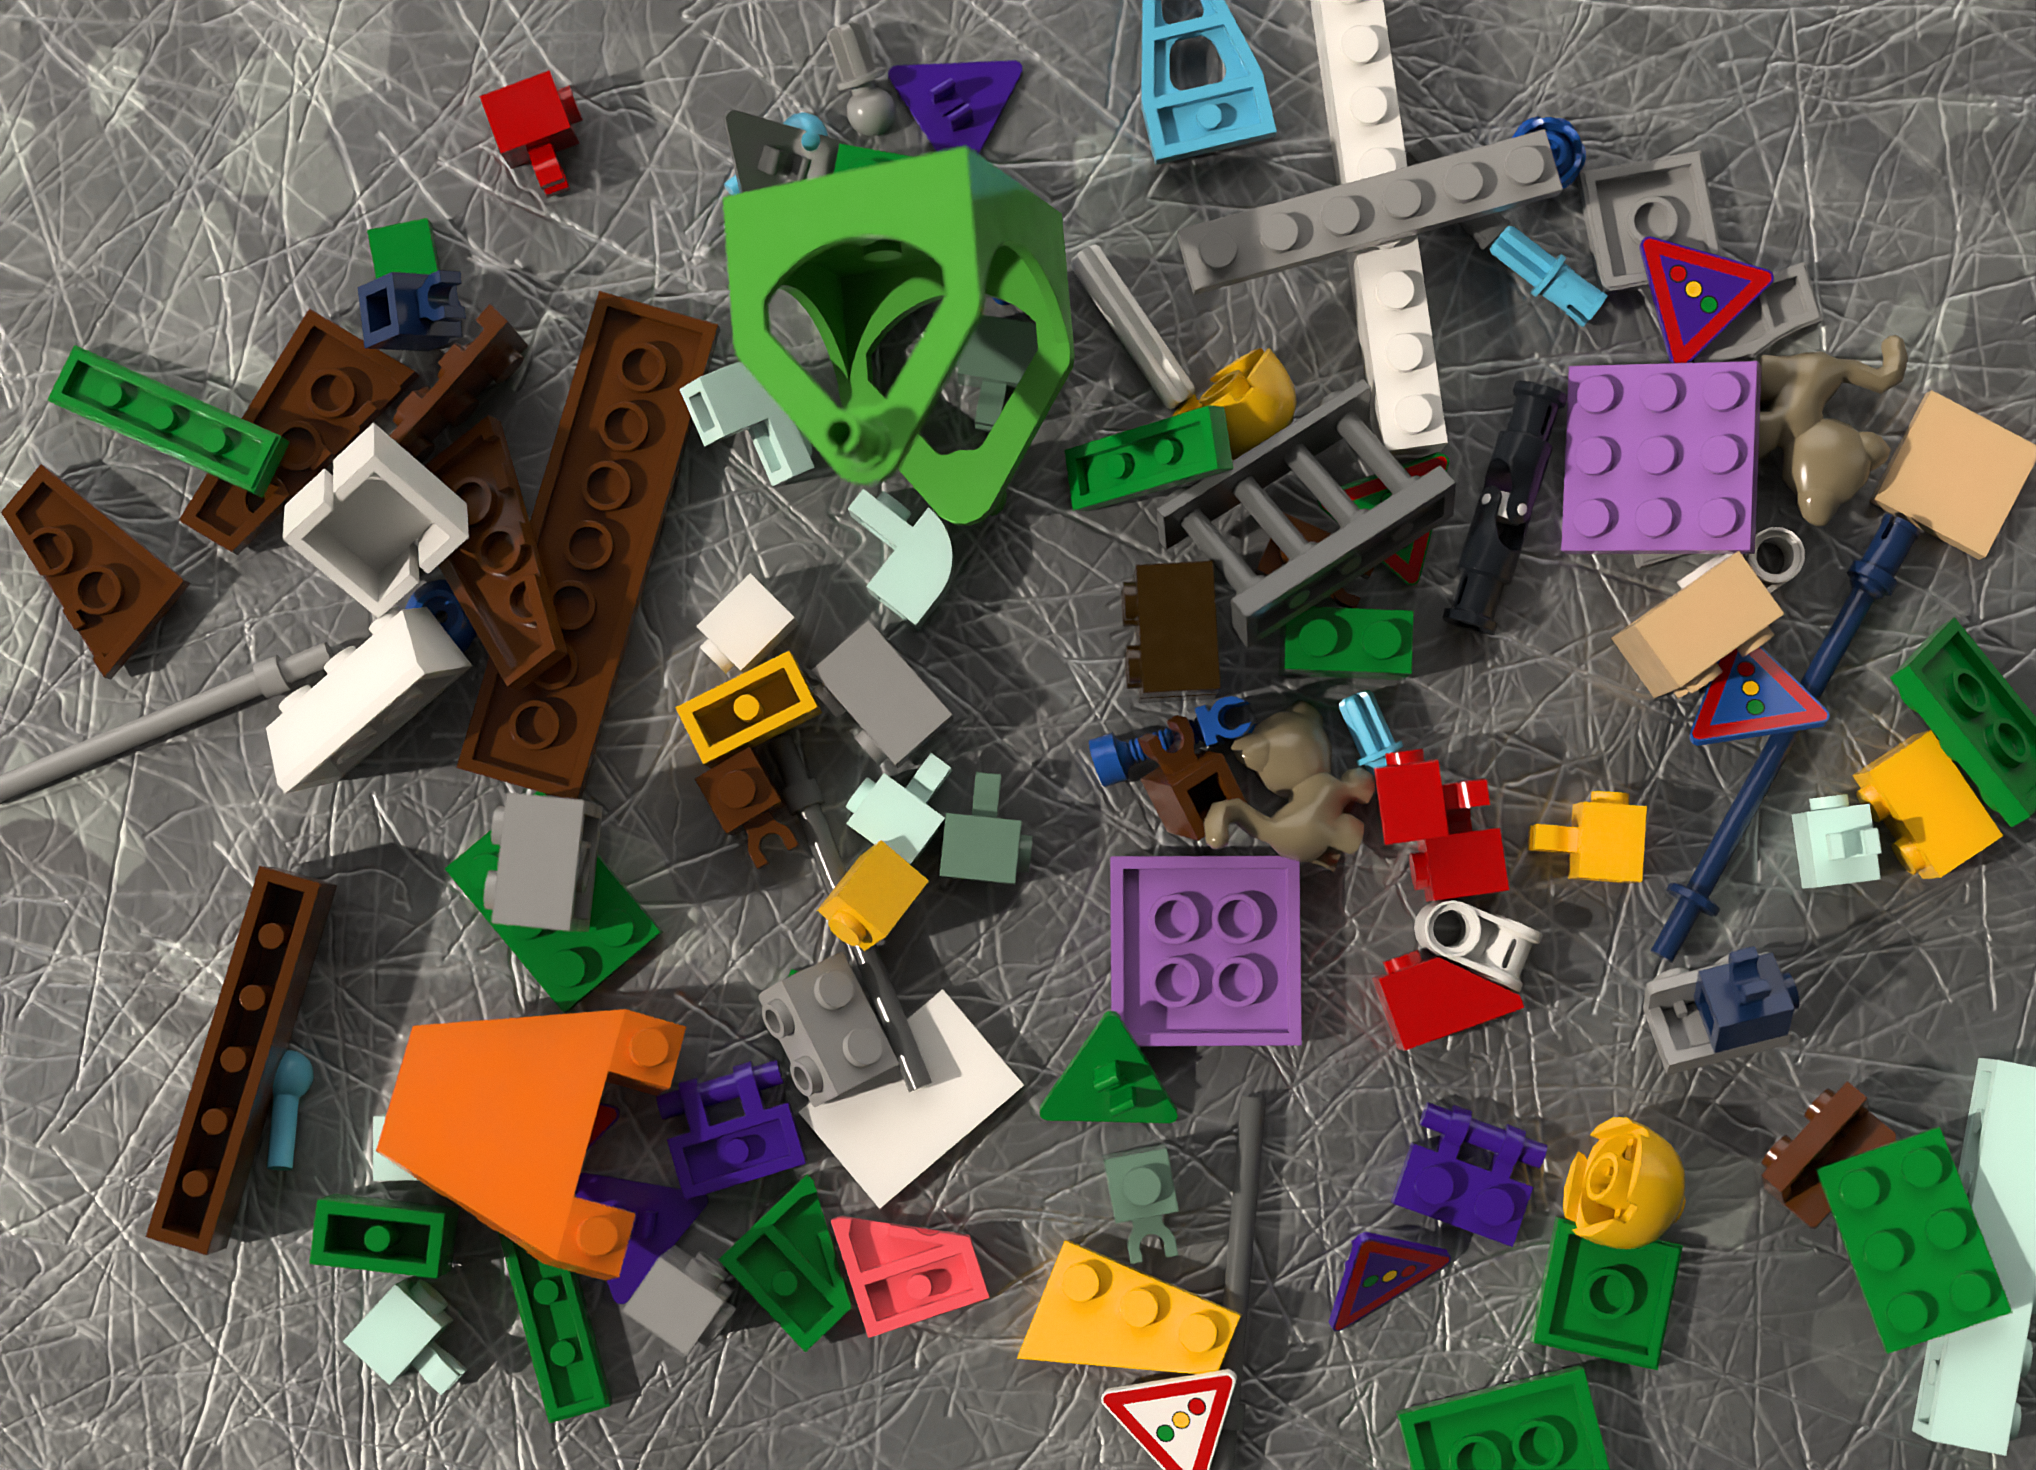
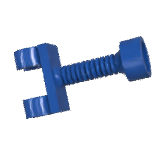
M1227 696L1219 699L1213 707L1202 705L1194 708L1197 717L1194 718V721L1192 719L1188 721L1194 732L1195 743L1198 744L1201 740L1206 743V746L1215 748L1225 744L1224 737L1236 740V738H1240L1245 734L1252 733L1258 725L1257 723L1249 722L1240 725L1234 730H1231L1226 724V715L1232 708H1241L1251 703L1235 696ZM1167 727L1164 731L1161 729L1158 733L1156 731L1153 732L1154 735H1158L1164 750H1167L1172 745L1174 735L1171 729ZM1112 732L1089 740L1092 760L1103 787L1128 780V770L1134 765V761L1138 764L1140 759L1143 762L1146 761V758L1150 760L1143 752L1137 740L1139 737H1136L1135 741L1130 739L1128 743L1127 741L1118 740Z

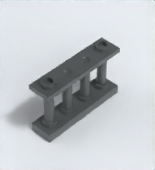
M1364 379L1345 391L1336 390L1328 394L1320 401L1316 409L1233 460V470L1206 477L1192 487L1185 486L1177 489L1165 499L1162 506L1156 509L1159 542L1167 550L1190 536L1208 559L1213 561V565L1237 592L1236 596L1231 599L1232 627L1235 634L1247 648L1454 515L1456 482L1441 466H1438L1422 477H1411L1365 425L1370 422L1371 387ZM1344 438L1392 493L1391 497L1371 510L1366 508L1360 510L1314 456ZM1292 470L1341 526L1340 530L1319 543L1308 542L1263 490ZM1240 503L1243 504L1289 559L1287 564L1266 577L1264 575L1256 576L1212 523L1213 520Z

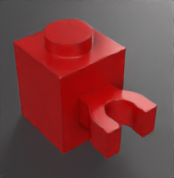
M550 70L479 96L500 153L509 167L513 169L532 162L539 185L542 190L544 189L547 198L571 190L556 153L580 144L573 124L583 121V117L570 85L559 89Z
M1423 748L1385 753L1387 765L1374 767L1385 845L1449 837L1446 810L1490 805L1487 779L1481 778L1442 784L1439 760H1425Z
M1470 807L1446 810L1449 837L1417 841L1419 852L1410 853L1409 855L1414 889H1424L1426 902L1509 891L1500 828L1473 831Z

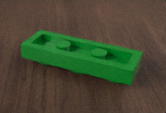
M1204 406L1064 450L1073 511L1096 510L1234 469L1225 409L1222 406Z

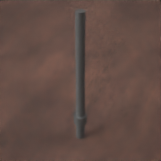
M786 735L769 743L786 789L781 793L790 816H798L827 891L830 894L847 871L820 806L825 803V799L816 778L809 779L792 735ZM850 945L888 1042L899 1062L898 1067L908 1091L912 1092L931 1084V1078L877 945H873L866 951L862 950L859 946Z
M1241 1096L1223 1306L1242 1314V1317L1220 1369L1232 1370L1237 1376V1381L1210 1470H1234L1237 1431L1244 1430L1246 1403L1240 1402L1266 1108V1098Z

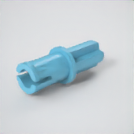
M1508 226L1497 236L1491 245L1490 251L1492 255L1534 286L1530 294L1534 297L1541 294L1562 309L1581 327L1585 326L1588 320L1595 315L1607 298L1606 293L1587 282L1565 264L1566 257L1563 254H1560L1555 259L1513 226Z
M1363 690L1343 699L1339 703V709L1361 756L1355 760L1357 766L1364 765L1366 770L1375 776L1374 767L1387 765L1385 753L1397 752L1404 745L1401 740L1394 741L1374 693L1370 690Z

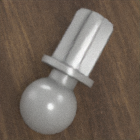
M858 21L836 26L827 32V40L841 77V81L837 82L836 86L838 90L851 88L853 94L847 105L849 123L862 135H881L892 126L896 115L895 103L892 97L885 90L876 87L874 79L884 75L883 68L875 67L862 26Z

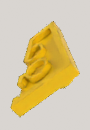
M1065 1240L1017 1359L1190 1374L1220 1371L1242 1314L1075 1242Z

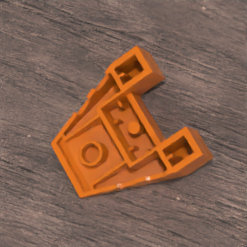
M627 1009L415 1025L410 1032L376 1152L443 1197H448L477 1217L476 1219L494 1231L497 1230L527 1250V1253L543 1264L605 1281L618 1278L636 1213L574 1197L605 1082L655 1096L668 1090L672 1083L686 1026Z

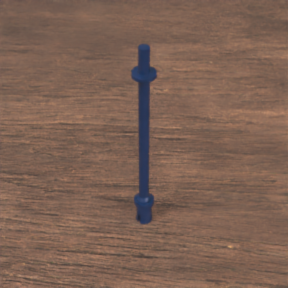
M1885 514L1883 516L1881 525L1861 561L1854 560L1847 571L1848 576L1851 578L1849 582L1852 590L1800 681V684L1818 701L1874 600L1881 599L1884 595L1891 596L1898 585L1894 577L1914 541L1921 534L1916 526L1900 517H1897L1894 523L1895 518L1893 515ZM1802 730L1770 735L1687 886L1673 882L1667 887L1666 891L1678 899V902L1650 950L1653 954L1673 963L1699 914L1702 912L1712 917L1718 915L1720 908L1714 901L1709 899V896Z

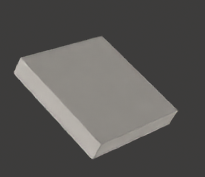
M1702 151L1583 171L1576 177L1597 286L1600 291L1607 295L1650 288L1639 249V244L1645 237L1651 236L1722 256Z

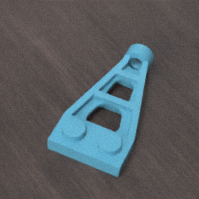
M1142 0L1141 108L1155 165L1274 138L1277 133L1263 72L1225 0H1200L1204 11L1202 17L1173 24H1167L1164 21L1161 0ZM1203 36L1214 44L1225 65L1226 75L1221 82L1180 91L1170 81L1171 48L1177 41Z

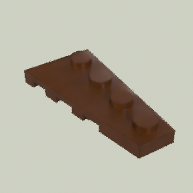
M491 304L476 319L484 330L473 342L463 347L459 343H454L438 361L442 368L438 373L439 380L432 388L426 386L420 390H413L399 405L393 417V422L397 425V428L389 436L421 464L426 461L435 449V444L432 441L449 424L455 428L465 422L479 406L480 402L476 397L493 381L500 384L507 380L517 371L524 360L521 353L528 347L527 343Z
M309 309L241 418L290 441L263 498L207 473L178 521L238 555L284 510L285 504L324 468L326 469L420 375L379 349L365 348L362 339Z
M488 415L424 465V467L467 503L469 537L447 556L438 567L507 687L520 691L565 657L568 652L501 421Z

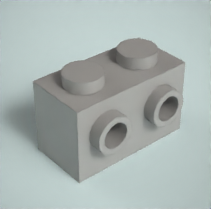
M869 620L812 669V672L822 682L813 692L837 719L846 711L863 729L854 738L878 765L889 758L897 768L901 767L954 720L951 712Z
M673 1245L658 1258L623 1309V1312L687 1356L698 1342L709 1348L737 1309L727 1302L736 1287L726 1281L730 1272L720 1262L701 1251L694 1258L678 1246Z

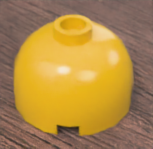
M1258 348L1217 372L1209 379L1214 384L1204 392L1199 400L1194 394L1190 399L1181 404L1172 415H1179L1208 405L1224 407L1233 461L1292 424L1297 405L1295 387L1286 369L1272 350L1267 348L1264 352L1262 348Z
M1612 1117L1598 1125L1590 1134V1136L1599 1139V1141L1593 1146L1588 1160L1579 1151L1573 1159L1564 1186L1563 1211L1566 1219L1576 1222L1577 1228L1572 1229V1231L1577 1236L1611 1248H1641L1656 1241L1681 1217L1685 1207V1171L1680 1156L1673 1146L1661 1135L1627 1117Z

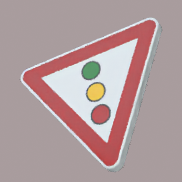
M1226 1369L1108 1388L1104 1391L1101 1402L1163 1470H1210L1236 1385L1237 1376L1232 1370Z

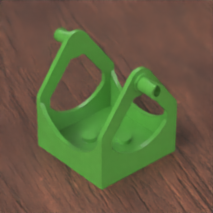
M967 146L723 197L733 343L736 356L842 478L856 485L875 486L888 481L899 470L941 518L955 525L971 526L984 521L989 515L995 516L1001 512L1006 504V488L1074 366L1075 353L1062 213ZM778 289L792 295L804 307L816 325L830 356L838 383L841 404L846 410H842L771 334L769 303ZM985 296L1008 302L1021 309L1036 322L1038 350L984 443L975 450H957L947 455H941L920 433V430L984 315ZM943 299L896 383L886 397L873 383L871 355L881 340L899 321L922 306Z

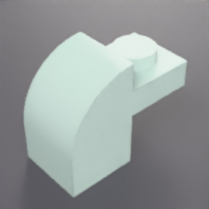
M737 362L703 375L680 389L704 447L748 429L772 486L815 468L810 458L812 454L811 442L742 362Z
M863 489L848 507L851 517L894 550L866 587L869 594L919 631L942 602L952 582L954 556L948 532L940 518L929 507L912 527L906 522L912 513L899 501L884 491L875 498Z

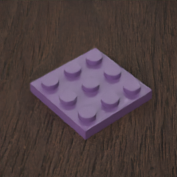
M1758 361L1569 366L1561 551L1566 554H1734L1738 551L1741 554H1755L1762 366Z
M1281 856L1110 857L1111 1011L1119 1013L1138 1046L1302 1045L1300 862Z

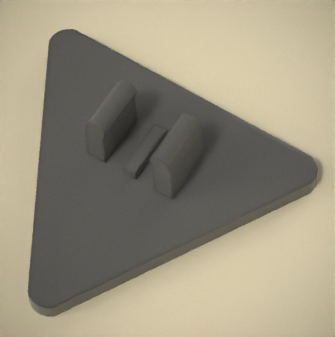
M734 109L727 110L723 115L740 193L830 175L835 169L839 143L849 145L845 141L818 134L820 136L819 147L814 151H807L801 144L802 136L807 132L806 130Z

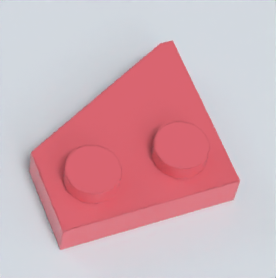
M838 1216L831 1220L868 1338L990 1297L971 1236L968 1234L847 1216Z

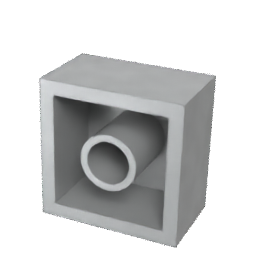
M506 792L505 806H496L492 820V844L500 845L498 870H489L484 889L485 909L493 910L491 923L589 932L603 806L585 800Z

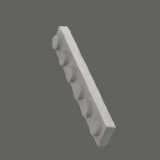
M1544 129L1181 228L1177 231V239L1193 295L1559 196L1563 189L1546 130Z

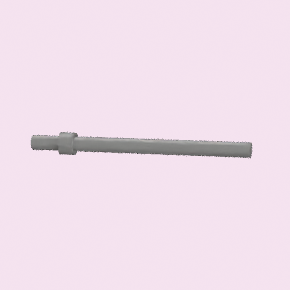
M323 642L284 659L275 655L253 664V672L0 775V802L262 694L269 699L292 689V682L323 670L325 664L334 657L328 643Z

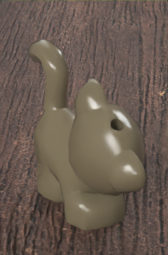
M1897 335L1888 336L1881 343L1883 366L1877 369L1857 360L1836 359L1824 352H1805L1793 356L1762 355L1760 359V365L1762 366L1760 408H1766V412H1760L1758 462L1768 458L1776 446L1783 449L1782 480L1796 495L1799 511L1802 517L1810 524L1817 527L1827 525L1836 514L1839 506L1848 502L1867 482L1870 472L1884 464L1889 457L1891 448L1881 436L1873 432L1856 431L1850 424L1837 419H1824L1822 411L1842 383L1855 384L1882 394L1903 381L1908 363V355L1903 338Z
M1298 699L1285 711L1277 712L1267 717L1254 728L1252 733L1236 738L1231 746L1236 759L1246 768L1253 770L1258 780L1270 792L1280 798L1288 799V803L1271 817L1260 813L1239 798L1214 803L1211 805L1204 821L1206 844L1213 849L1227 846L1229 843V824L1235 823L1251 837L1268 843L1281 857L1298 862L1317 864L1330 869L1334 873L1342 851L1352 854L1358 850L1362 842L1364 823L1352 816L1350 812L1355 801L1360 804L1369 803L1375 790V776L1359 767L1347 770L1340 780L1335 778L1331 774L1333 746L1323 729V717L1310 703Z

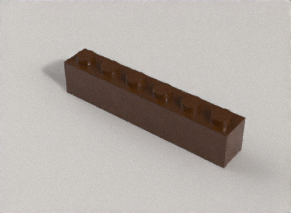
M259 866L145 1237L204 1255L227 1248L273 1098L272 1091L275 1075L281 1059L289 1046L336 892V884L277 867Z

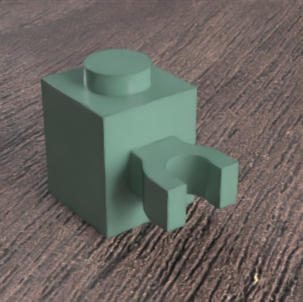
M983 315L956 364V367H958L959 385L981 388L975 416V430L991 431L1005 406L1006 394L1013 393L1037 352L1038 344L1035 323Z
M976 772L972 815L946 813L940 877L1016 885L1017 872L1029 873L1033 836L1021 835V820L997 818L1001 774Z
M1164 1143L1102 1155L1115 1223L1132 1221L1133 1226L1127 1242L1130 1263L1143 1262L1140 1242L1145 1236L1150 1234L1158 1235L1163 1239L1166 1258L1177 1256L1176 1239L1162 1219L1164 1214L1179 1212L1168 1151Z

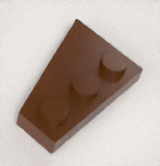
M40 464L1 511L38 573L45 577L64 608L62 611L71 626L79 632L93 654L94 658L92 659L104 678L112 679L191 584L50 468Z

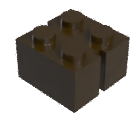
M1213 561L1136 565L1132 582H1123V589H1121L1123 627H1135L1136 644L1126 645V652L1124 653L1126 689L1138 688L1139 703L1214 699L1221 687Z

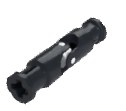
M1521 380L1515 382L1513 394L1516 396L1510 420L1507 429L1500 431L1485 476L1483 491L1478 500L1457 569L1462 573L1451 608H1445L1442 616L1443 620L1449 624L1481 634L1495 635L1497 623L1493 619L1504 585H1510L1512 582L1536 496L1540 492L1553 450L1552 445L1548 441L1558 409L1565 408L1567 402V395L1560 390L1531 381ZM1496 522L1506 524L1504 531L1499 537Z

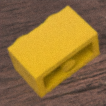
M790 650L675 707L702 763L711 769L747 747L754 748L823 713L796 658Z
M1932 730L1913 734L1852 775L1860 786V789L1856 791L1859 803L1861 805L1870 804L1871 816L1875 822L1883 820L1896 839L1891 844L1895 856L1912 875L1919 873L1922 879L1941 878L2003 837V834L1952 759L1943 751L1939 740Z

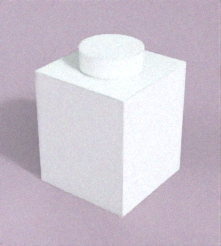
M750 573L696 627L708 638L700 648L725 673L734 665L745 673L755 668L799 623Z

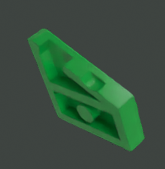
M808 1174L718 1259L805 1353L852 1308L819 1202L814 1180Z

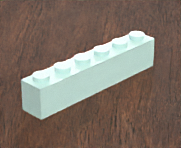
M1978 1058L1958 1174L2013 1313L1928 1341L1912 1431L1930 1441L2006 1456L2008 1443L2016 1439L2021 1424V1407L2019 1403H2016L2020 1377L2024 1378L2028 1374L2033 1354L2032 1343L2027 1339L2031 1314H2036V1067L1996 1059Z

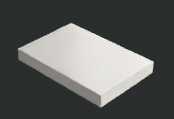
M944 989L907 1019L931 1078V1084L909 1092L897 1065L817 1107H814L810 1102L799 1111V1114L879 1209L1024 1086L1022 1081Z

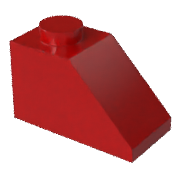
M1418 949L1383 961L1386 973L1372 978L1397 1049L1404 1051L1525 1008L1520 995L1442 958L1429 957L1422 960Z

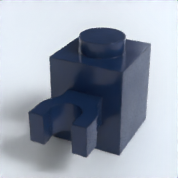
M438 270L430 275L391 272L357 287L364 347L367 349L428 352L463 338L461 322L466 319L465 306H461L457 294V285L462 284L461 272Z
M1755 946L1732 951L1729 953L1728 964L1698 971L1694 1000L1714 1054L1788 1035L1794 1010L1800 1007L1799 994L1792 975L1789 972H1780L1773 952L1758 955Z

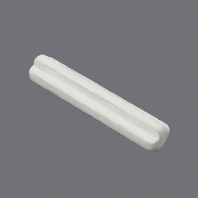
M1094 244L1078 252L1071 259V269L1165 407L1171 410L1190 399L1195 392L1194 385L1100 247Z

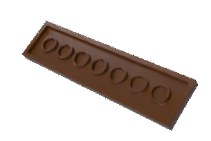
M602 291L598 292L530 520L568 654L520 691L507 687L489 656L456 768L559 798L582 799L693 424V419L680 389L695 379L708 374L721 330L718 324Z

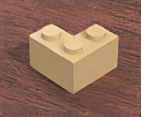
M1738 551L1718 563L1675 595L1656 605L1611 637V639L1654 698L1672 691L1677 699L1689 692L1692 694L1720 675L1723 671L1716 662L1734 649H1737L1741 656L1744 657L1771 639L1775 634L1768 625L1784 615V612Z

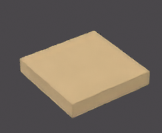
M1931 390L1924 395L1869 502L1910 522L1919 529L1976 559H1983L1987 556L2036 462V445Z

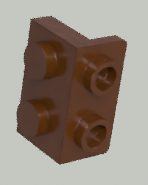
M1848 1081L1837 1093L1833 1092L1830 1088L1823 1091L1804 1114V1117L1810 1121L1794 1140L1787 1135L1780 1138L1767 1152L1761 1162L1767 1168L1761 1175L1765 1190L1811 1229L1818 1228L1831 1214L1814 1168L1896 1141L1895 1132L1869 1111L1868 1098Z

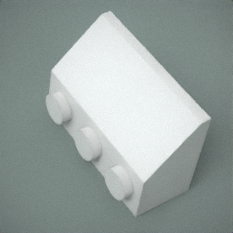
M397 606L388 610L370 625L369 630L373 636L358 649L355 646L347 647L325 664L324 670L327 672V676L313 688L310 685H305L297 689L280 703L279 709L283 714L266 728L277 784L285 794L339 781L473 666L427 607L402 610Z

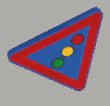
M1762 646L1744 657L1741 656L1737 649H1734L1717 661L1723 672L1709 682L1689 738L1691 743L1701 746L1824 727L1829 721L1830 714Z

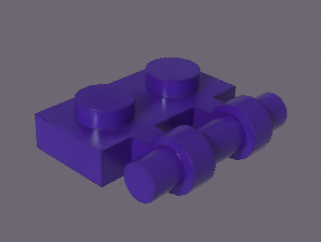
M778 1060L754 1066L752 1061L733 1066V1073L701 1083L697 1077L679 1082L678 1090L656 1096L658 1109L663 1120L686 1114L691 1132L667 1139L684 1201L808 1162L791 1103L787 1102L766 1109L761 1090L784 1084ZM738 1097L741 1098L745 1112L744 1116L714 1125L711 1124L707 1107Z
M1427 1102L1419 1125L1441 1133L1436 1149L1434 1151L1411 1142L1390 1202L1513 1247L1533 1187L1511 1179L1510 1176L1517 1161L1540 1168L1547 1153V1144L1527 1138L1524 1129L1510 1124H1506L1504 1129L1474 1119L1472 1118V1111L1463 1107L1452 1105L1451 1109H1447ZM1463 1141L1494 1152L1488 1170L1456 1159Z

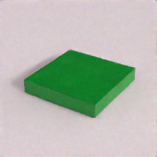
M1555 1216L1530 1341L1540 1345L1658 1371L1683 1245L1657 1239L1641 1248H1611L1577 1236L1572 1231V1229L1577 1228L1576 1222Z

